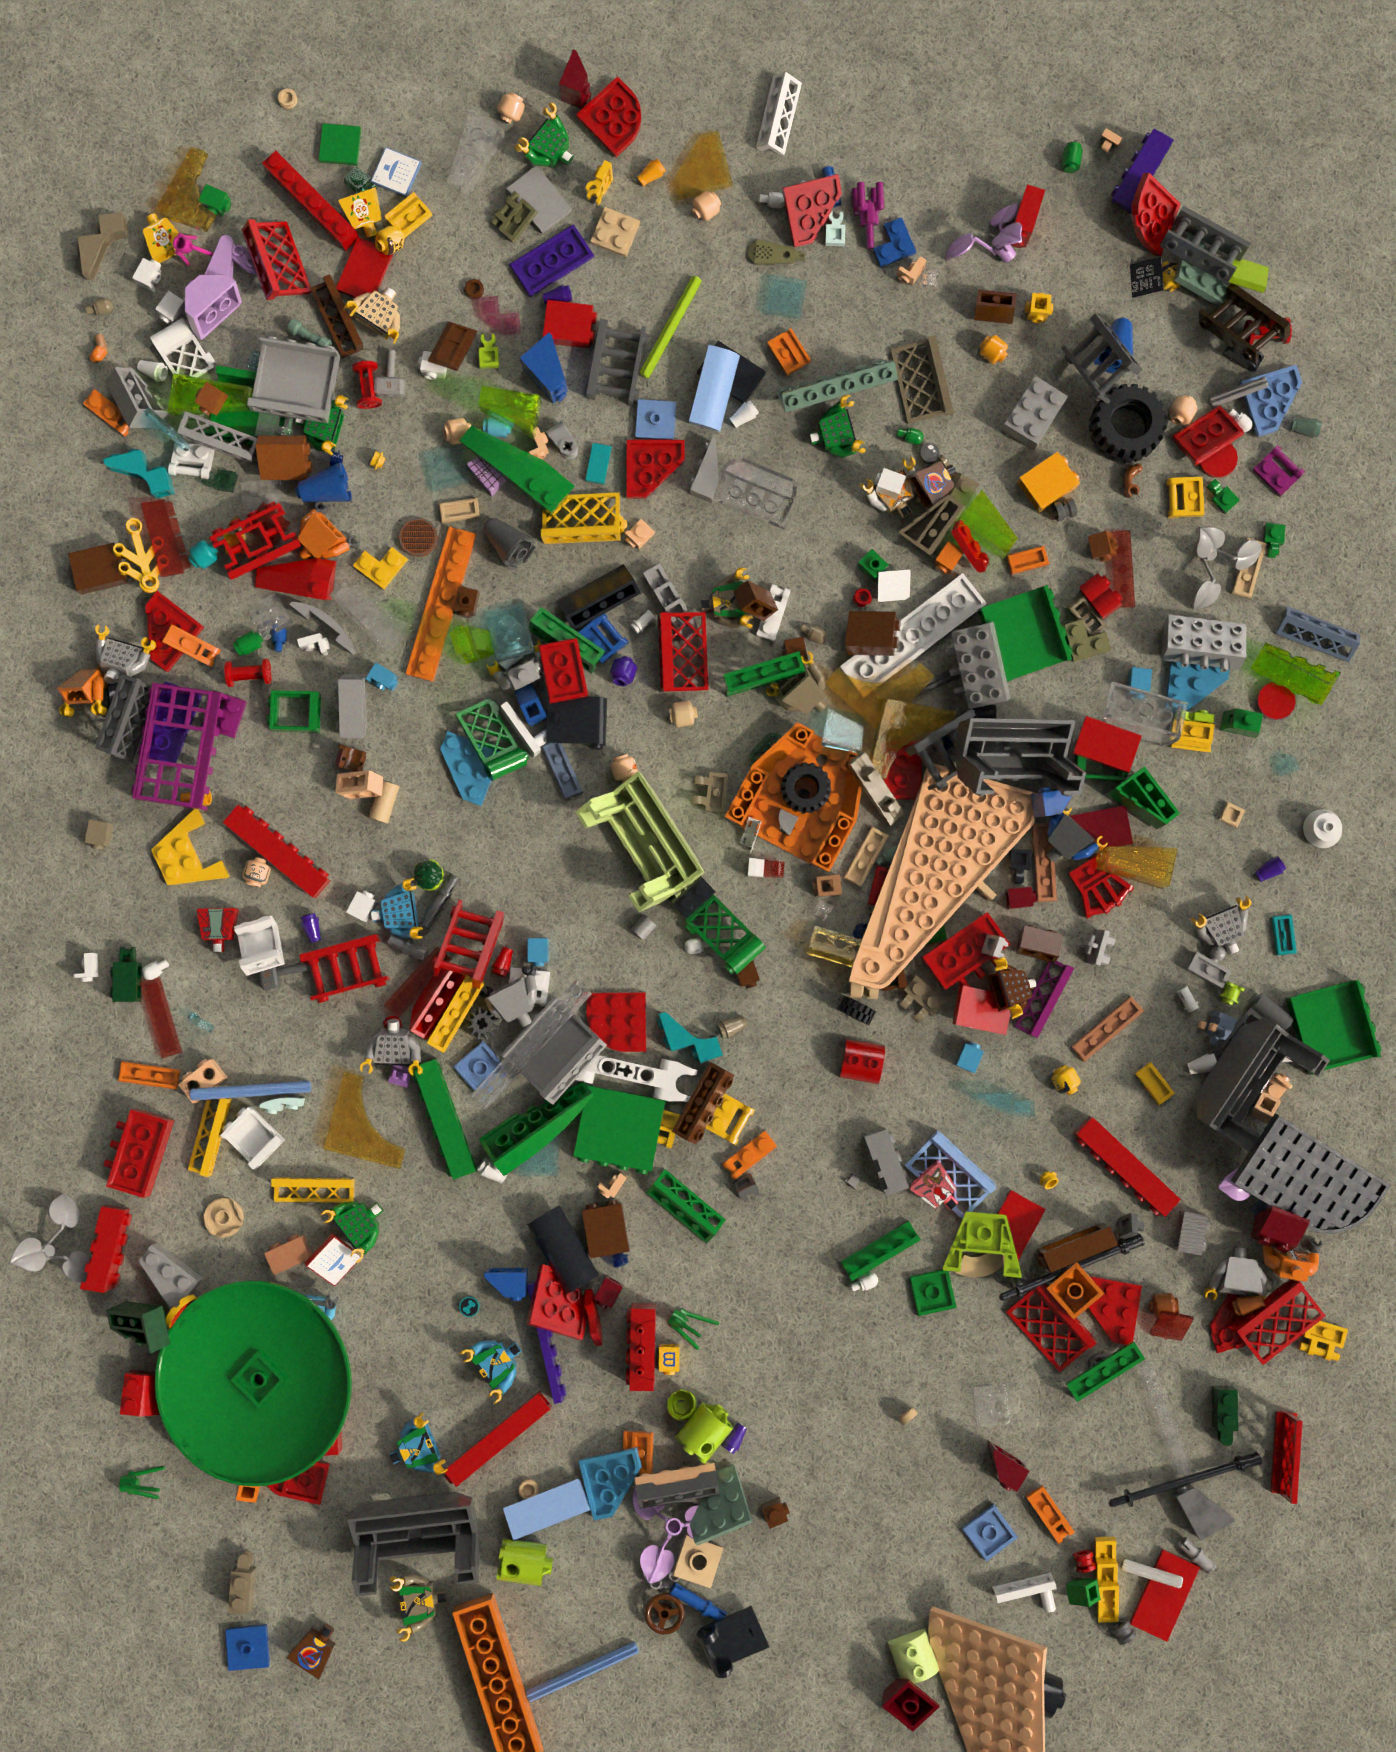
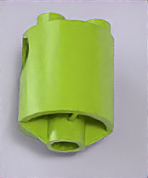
M702 1402L692 1417L689 1418L677 1433L675 1439L684 1445L683 1449L688 1454L693 1455L695 1453L696 1457L706 1464L733 1430V1426L727 1420L729 1413L719 1404L709 1405Z
M503 1539L496 1580L541 1587L543 1575H551L553 1558L546 1556L547 1544Z

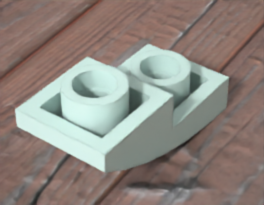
M285 1097L261 1103L259 1108L265 1109V1113L277 1114V1111H282L284 1104H286V1108L297 1110L298 1106H304L305 1098Z

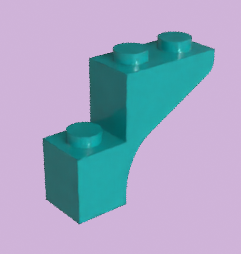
M131 449L128 453L121 455L117 453L111 454L109 458L103 459L104 464L111 471L145 480L150 487L151 494L156 499L175 494L168 470L165 467L158 466L150 471L146 454L142 450Z
M663 1012L659 1014L660 1018L657 1019L660 1030L664 1029L666 1037L663 1040L666 1049L670 1048L672 1052L694 1044L695 1048L692 1049L695 1060L699 1059L700 1063L723 1056L717 1036L709 1039L696 1038L668 1013Z

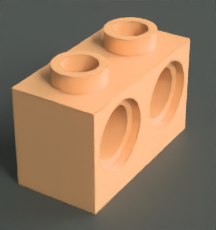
M370 770L337 774L335 793L348 799L382 796L383 777Z
M204 1059L197 1065L198 1069L193 1073L190 1071L181 1078L182 1082L178 1086L192 1103L200 1101H192L190 1099L192 1081L198 1083V1088H211L219 1086L228 1078L214 1059ZM208 1068L214 1071V1076L211 1079L206 1076Z

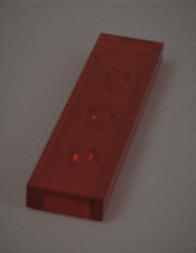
M1130 530L1111 531L1113 538L1116 539L1118 549H1116L1117 555L1112 557L1114 591L1117 590L1122 597V606L1120 608H1134L1135 594Z
M438 946L385 1002L384 1005L398 1018L419 997L433 977L434 968H431L434 956L438 957L440 952ZM446 954L444 961L451 962L452 959Z
M161 977L140 983L162 1059L183 1053Z

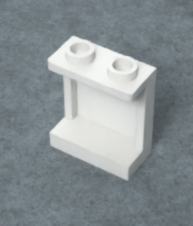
M263 916L257 920L243 922L240 925L234 926V931L238 935L242 958L239 960V964L246 976L285 964L278 926L272 916Z
M244 1107L236 1114L238 1118L233 1123L230 1121L222 1128L223 1133L220 1136L223 1139H227L249 1162L248 1165L254 1170L285 1139L253 1107H248L247 1109Z

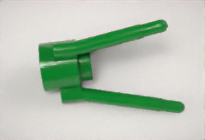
M683 1308L681 1311L675 1309L668 1323L672 1325L671 1328L676 1330L698 1350L699 1346L682 1329L685 1328L699 1338L701 1334L686 1324L688 1318L685 1316L714 1325H719V1322L688 1312Z
M165 1466L136 1472L129 1471L128 1476H122L120 1479V1492L159 1499L158 1495L143 1491L159 1492L160 1489L140 1486V1479L136 1478V1476L164 1470Z

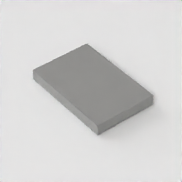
M538 166L533 167L506 188L510 195L514 190L520 195L516 200L517 203L523 198L538 211L532 222L542 234L572 212V208Z

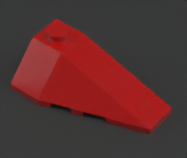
M313 558L257 568L255 587L303 597L332 600L337 561Z

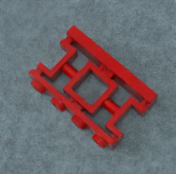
M271 502L264 506L266 510L259 513L255 510L247 514V519L243 521L240 518L229 523L230 527L224 530L220 527L211 532L212 536L209 539L212 541L214 548L224 544L233 561L224 565L230 580H234L302 546L296 532L286 535L277 519L286 514L281 503ZM275 510L278 512L271 516L275 526L267 530L261 521L256 524L253 523V521ZM240 527L243 529L236 533L240 543L230 547L226 538L218 541V538ZM259 527L268 545L251 552L242 535ZM280 533L283 541L292 539V542L268 552V549L274 547L270 539L271 536ZM242 550L245 551L248 558L257 556V559L236 569L232 568L239 564L235 554Z

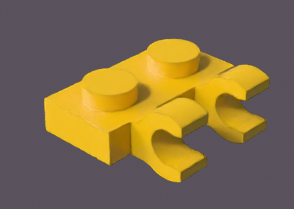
M604 160L602 166L599 165L594 174L596 179L588 182L586 185L587 200L590 201L592 196L598 197L596 205L601 203L602 196L605 195L613 180L612 163Z

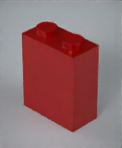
M1027 184L1014 223L1019 222L1022 226V242L1011 244L1013 247H1027L1045 194L1044 189Z
M547 300L543 337L550 333L555 345L590 349V343H594L595 331H592V325L597 322V312H594L593 305Z

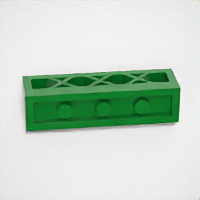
M540 607L529 622L528 630L547 644L577 638L583 669L591 674L605 653L603 649L542 607Z
M666 1169L646 1191L648 1196L706 1244L716 1235L726 1221L725 1218ZM663 1177L670 1181L671 1187H666L660 1182ZM677 1191H682L686 1195L687 1200H682L678 1197ZM693 1204L700 1206L702 1213H697L693 1209ZM708 1217H713L719 1222L716 1227L709 1223Z
M908 1220L841 1260V1263L853 1281L919 1242L921 1239Z
M1131 1341L1065 1384L1070 1390L1072 1397L1079 1402L1144 1361L1145 1358L1136 1343Z

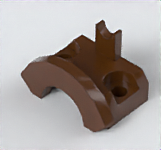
M339 744L334 766L354 772L362 771L367 752Z

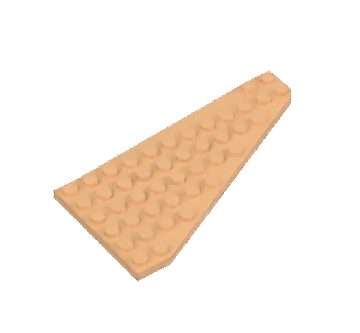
M934 764L941 777L949 773L947 767ZM926 767L922 784L853 962L848 982L878 990L887 987L1032 827L1035 817L1033 815L1031 794L1034 792L984 779L983 781L994 790V794L978 796L958 779L957 775L948 780V785L944 788L928 790L927 787L935 781Z
M933 1606L929 1614L928 1638L967 1752H1045L1044 1675L1047 1647Z

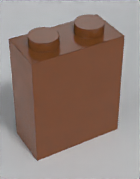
M258 436L255 446L261 480H304L312 473V461H309L308 455H310V444L306 443V436Z

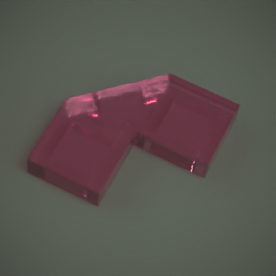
M498 296L479 298L482 320L502 335L521 333L519 312L500 314Z

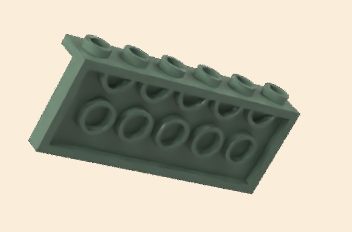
M878 359L873 361V364L857 365L849 371L840 370L832 376L824 375L811 382H800L799 385L794 387L786 386L776 392L777 400L785 412H789L898 380L895 362L893 360L887 362V360Z

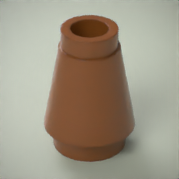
M1261 1294L1237 1297L1236 1300L1232 1301L1237 1316L1243 1315V1317L1265 1306Z

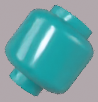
M201 540L189 548L188 558L196 568L206 569L217 561L216 553L218 549L214 548L212 542L208 543L205 540Z

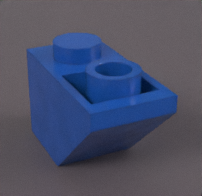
M533 683L515 691L521 710L530 726L547 720V714Z
M1050 787L1038 789L1039 793L1031 794L1034 817L1062 814L1071 797L1062 795L1056 788L1053 791H1050Z

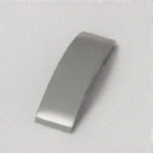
M291 602L289 604L307 620L314 614L339 634L335 640L339 645L352 655L356 653L346 632L329 615L305 603Z

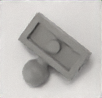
M1221 946L1212 947L1209 953L1210 959L1195 952L1186 970L1222 989L1232 972L1217 963L1225 958V949Z

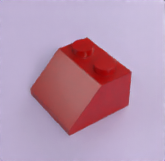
M130 1370L125 1373L120 1406L121 1415L139 1417L160 1415L155 1390L156 1372Z

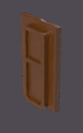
M448 321L428 358V362L458 371L477 335V330Z

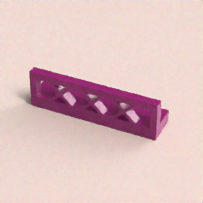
M1057 960L1053 964L1062 968L1059 976L1051 978L1049 969L1052 962H1048L1036 984V988L1032 991V997L1028 999L1027 1005L1023 1009V1014L1019 1016L1014 1025L1015 1028L1034 1038L1039 1037L1074 970L1073 967L1064 965ZM1049 981L1052 989L1050 993L1042 995L1040 986L1042 983ZM1040 998L1042 1008L1040 1011L1033 1012L1031 1003L1033 1000ZM1031 1016L1033 1020L1030 1030L1020 1026L1023 1018Z

